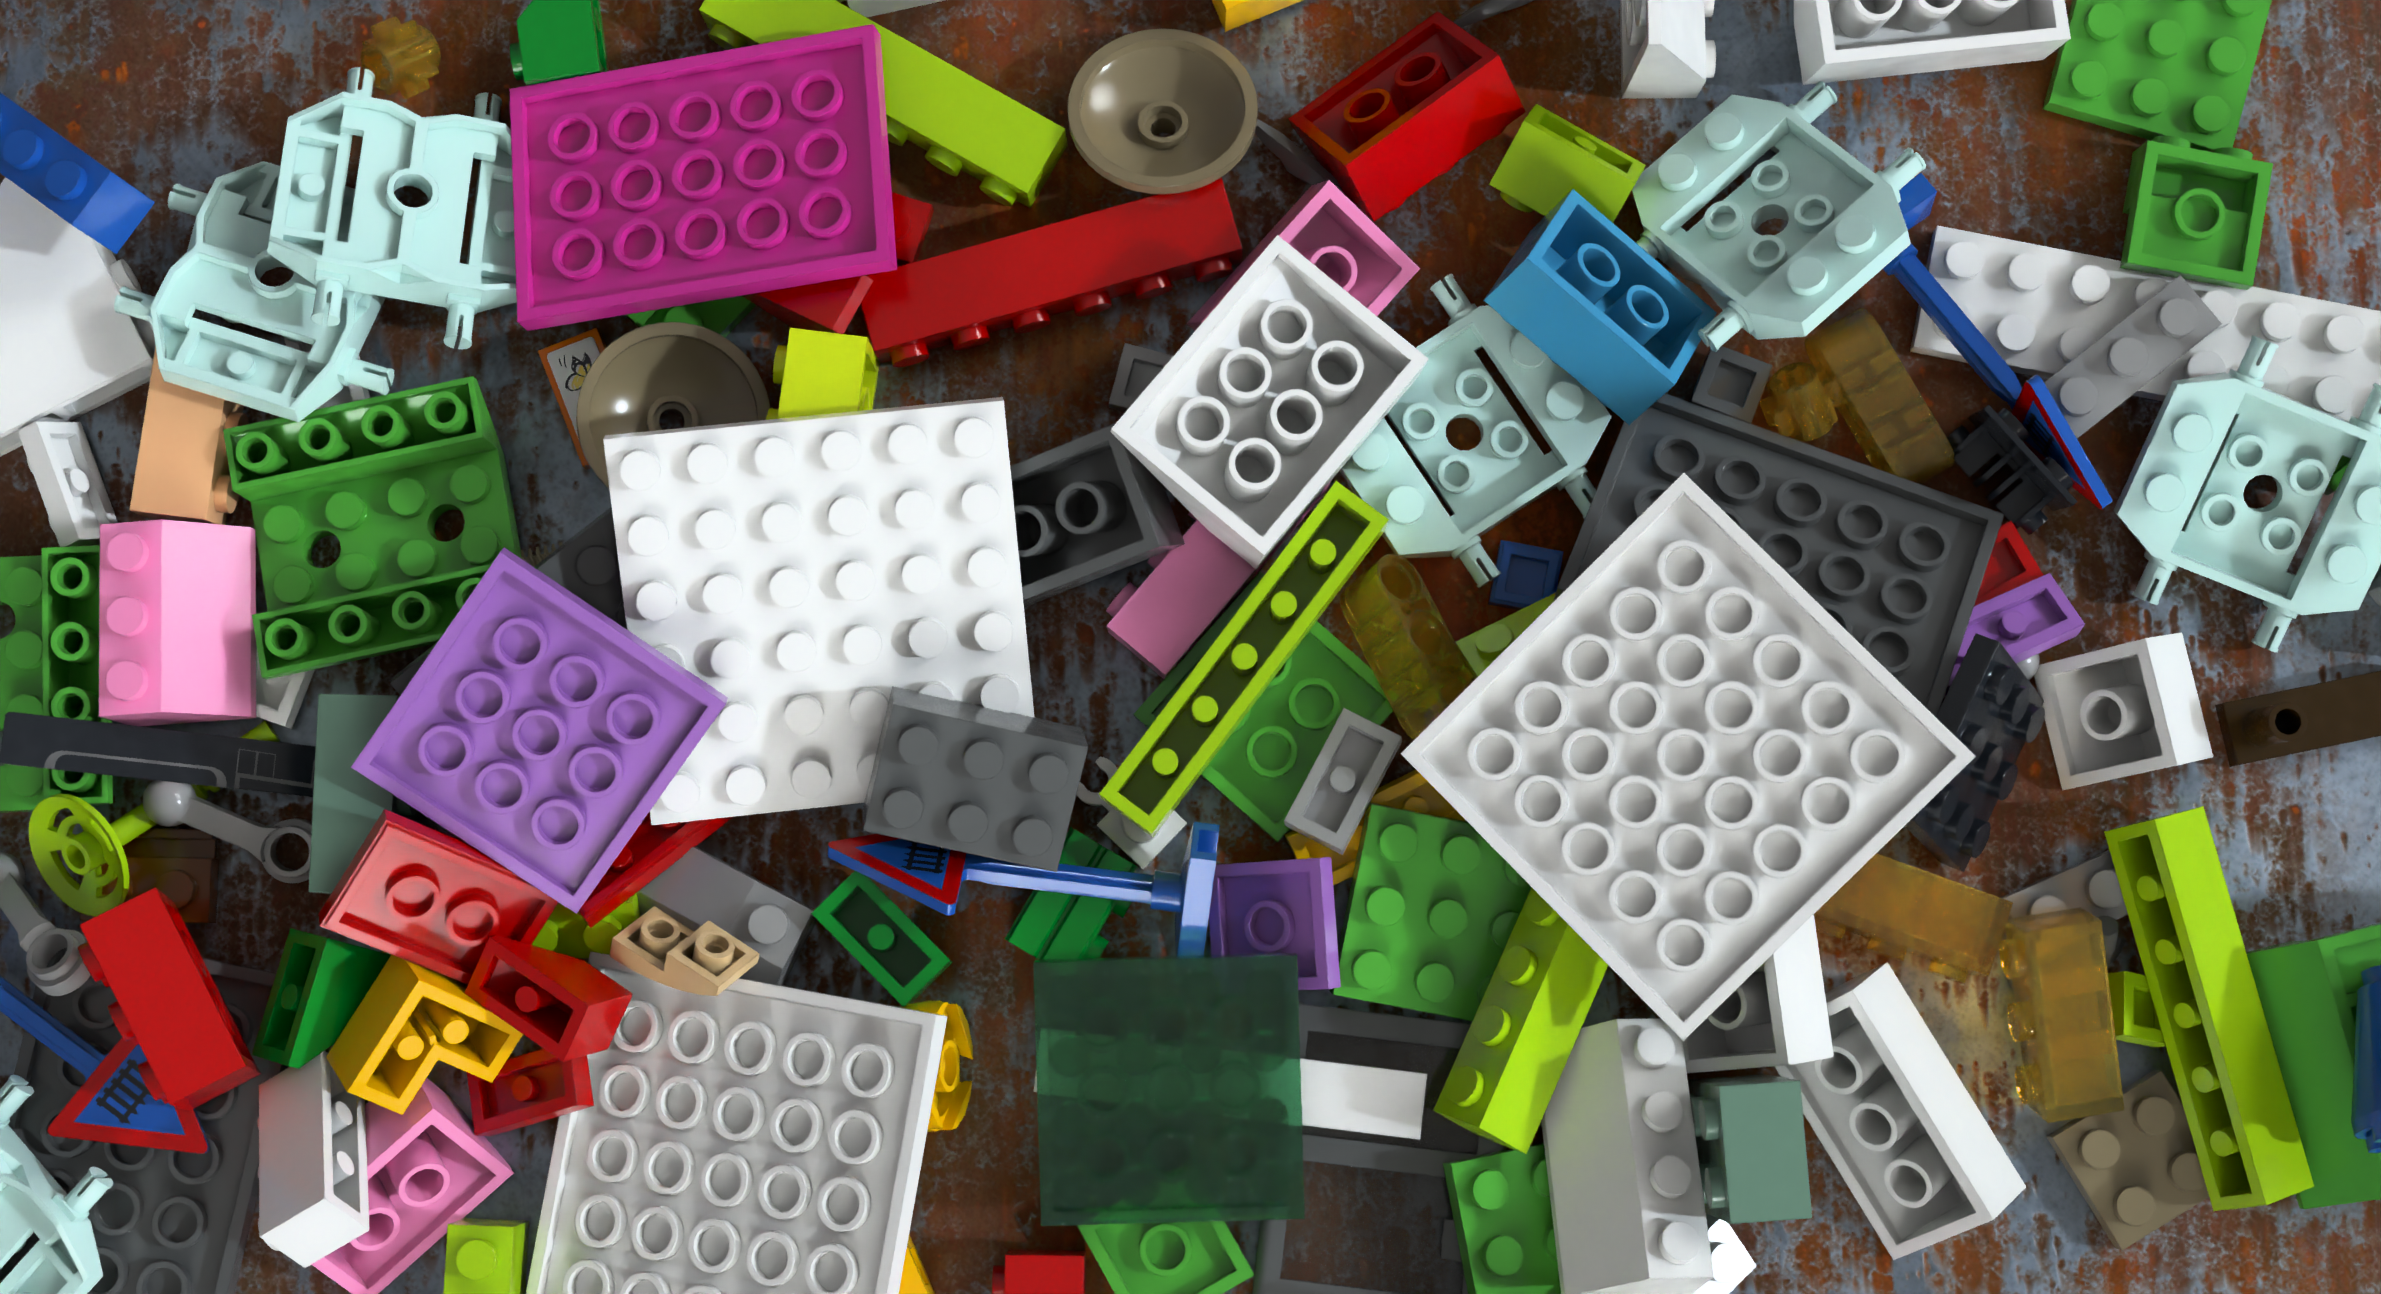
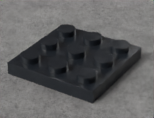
M1977 633L1936 716L1976 757L1905 825L1940 863L1961 872L1965 871L1971 857L1977 858L1984 850L1990 835L1991 825L1988 820L1998 799L2005 800L2012 791L2018 773V767L2015 764L2025 742L2031 743L2037 737L2045 716V710L2042 707L2044 700L1999 641Z

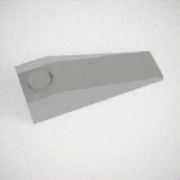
M692 847L682 858L637 892L640 916L656 906L692 931L697 930L709 920L760 953L758 963L740 978L781 986L784 985L818 921L811 914L815 910L814 908L697 847Z

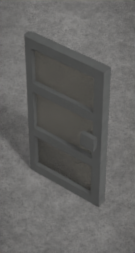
M1299 1000L1292 1003L1285 1002L1280 1056L1428 1073L1421 1139L1272 1121L1252 1294H1468L1443 1163L1503 1151L1504 1146L1477 1136L1433 1110L1471 1024L1307 1005Z

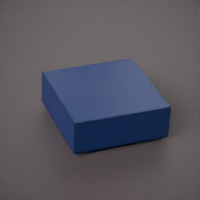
M1501 540L1498 545L1495 566L1501 574L1492 580L1488 604L1521 610L1556 593L1563 551Z

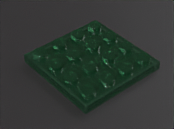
M1297 953L1035 960L1033 962L1041 1226L1305 1219Z

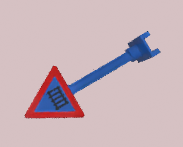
M1922 173L1911 179L1899 190L1901 201L1898 204L1908 230L1930 216L1937 193L1936 189ZM1911 243L1883 268L1884 272L1888 276L1895 275L1990 390L2009 404L2012 414L2030 434V437L2024 443L2040 461L2047 456L2054 459L2073 480L2074 485L2072 487L2099 509H2103L2112 502L2111 496L2042 378L2036 374L2025 382L2023 388L2021 387L2013 370L1916 257L1918 250Z
M1193 822L1181 873L1155 870L1154 875L1067 864H1059L1057 872L881 834H871L829 842L827 856L945 915L955 914L961 883L964 880L1150 904V909L1176 912V966L1202 969L1220 825Z
M0 975V1011L85 1076V1083L49 1125V1135L205 1154L210 1150V1145L196 1108L186 1111L169 1103L165 1104L162 1099L154 1100L137 1065L147 1061L140 1045L136 1046L131 1039L125 1041L122 1037L108 1054H103Z

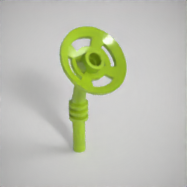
M266 720L240 737L273 742L280 741V738ZM191 784L196 796L204 800L209 797L208 790L216 793L221 789V787ZM55 794L39 802L32 811L29 821V842L38 870L51 890L72 909L88 916H98L122 904L127 896L129 868L122 846L155 826L156 823L146 815L143 803L109 824L101 813L86 801L70 794ZM69 808L73 814L63 819L58 828L54 827V821L59 811ZM80 824L83 831L76 835L73 834L75 825ZM58 850H62V856L67 866L73 872L84 876L81 885L73 879L64 867L57 853ZM107 863L109 865L108 870L105 874H102L101 865ZM118 877L114 890L110 894L102 895V887L113 882Z

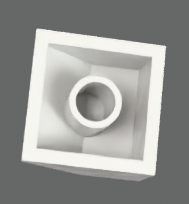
M2182 632L2144 638L2040 664L2034 675L2038 694L2044 700L2042 705L2045 710L2044 718L2062 790L2213 758Z

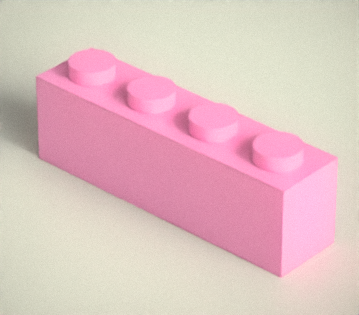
M1331 481L1257 569L1253 568L1207 530L1189 512L1188 515L1195 522L1182 536L1185 544L1151 557L1147 563L1154 568V571L1143 584L1137 588L1131 582L1128 583L1111 602L1106 610L1113 617L1107 625L1108 633L1165 679L1235 601L1329 490Z

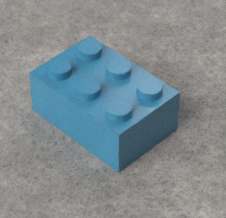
M1574 189L1528 233L1483 300L1499 313L1507 323L1519 330L1547 354L1555 364L1574 377L1595 395L1604 406L1610 408L1628 425L1676 384L1701 341L1698 331L1711 322L1717 314L1716 311Z

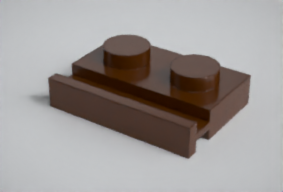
M150 828L122 846L129 868V889L124 902L156 887L175 902L185 923H216L219 859H216L217 840H220V838L199 829ZM107 863L101 865L102 874H105L108 870L109 865ZM118 877L113 882L102 887V895L110 894L114 890ZM80 913V921H88L96 917Z

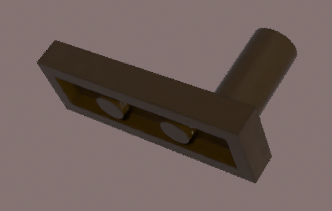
M2381 671L2215 705L2229 766L2232 767L2381 736Z

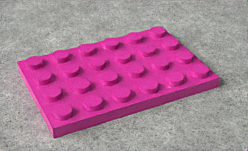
M874 24L509 89L517 322L527 331L897 270L881 35Z

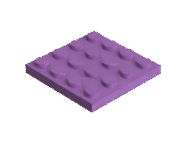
M504 547L351 768L577 914L724 708L728 697Z

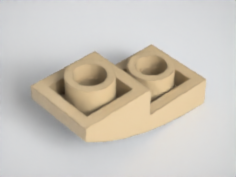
M656 906L652 907L614 936L610 950L611 958L651 980L681 991L709 996H718L756 965L760 953L709 920L697 930L692 931Z

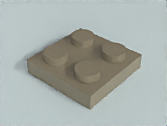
M2160 1070L2151 1071L2046 1136L2116 1249H2126L2209 1197L2183 1104Z

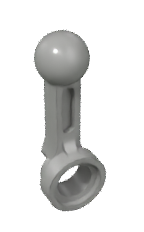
M153 780L147 786L143 795V808L146 815L154 823L166 827L185 823L248 850L262 862L266 871L279 881L300 883L309 880L311 821L293 818L281 821L273 826H265L197 797L191 784ZM287 833L298 834L307 842L309 847L308 860L298 870L283 866L276 855L277 843Z
M0 852V908L17 931L20 947L27 952L26 965L30 980L44 993L51 996H62L75 991L91 976L78 951V946L87 942V939L78 931L56 928L48 921L24 888L26 873L22 863L15 856ZM67 948L65 955L58 963L46 968L49 960L58 951Z

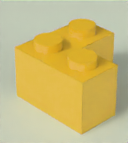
M391 955L326 1058L348 1093L403 1115L438 1060L492 1083L523 1034L466 995L467 984Z

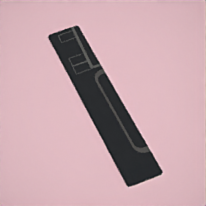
M8 712L4 720L0 762L9 765L313 797L316 746Z

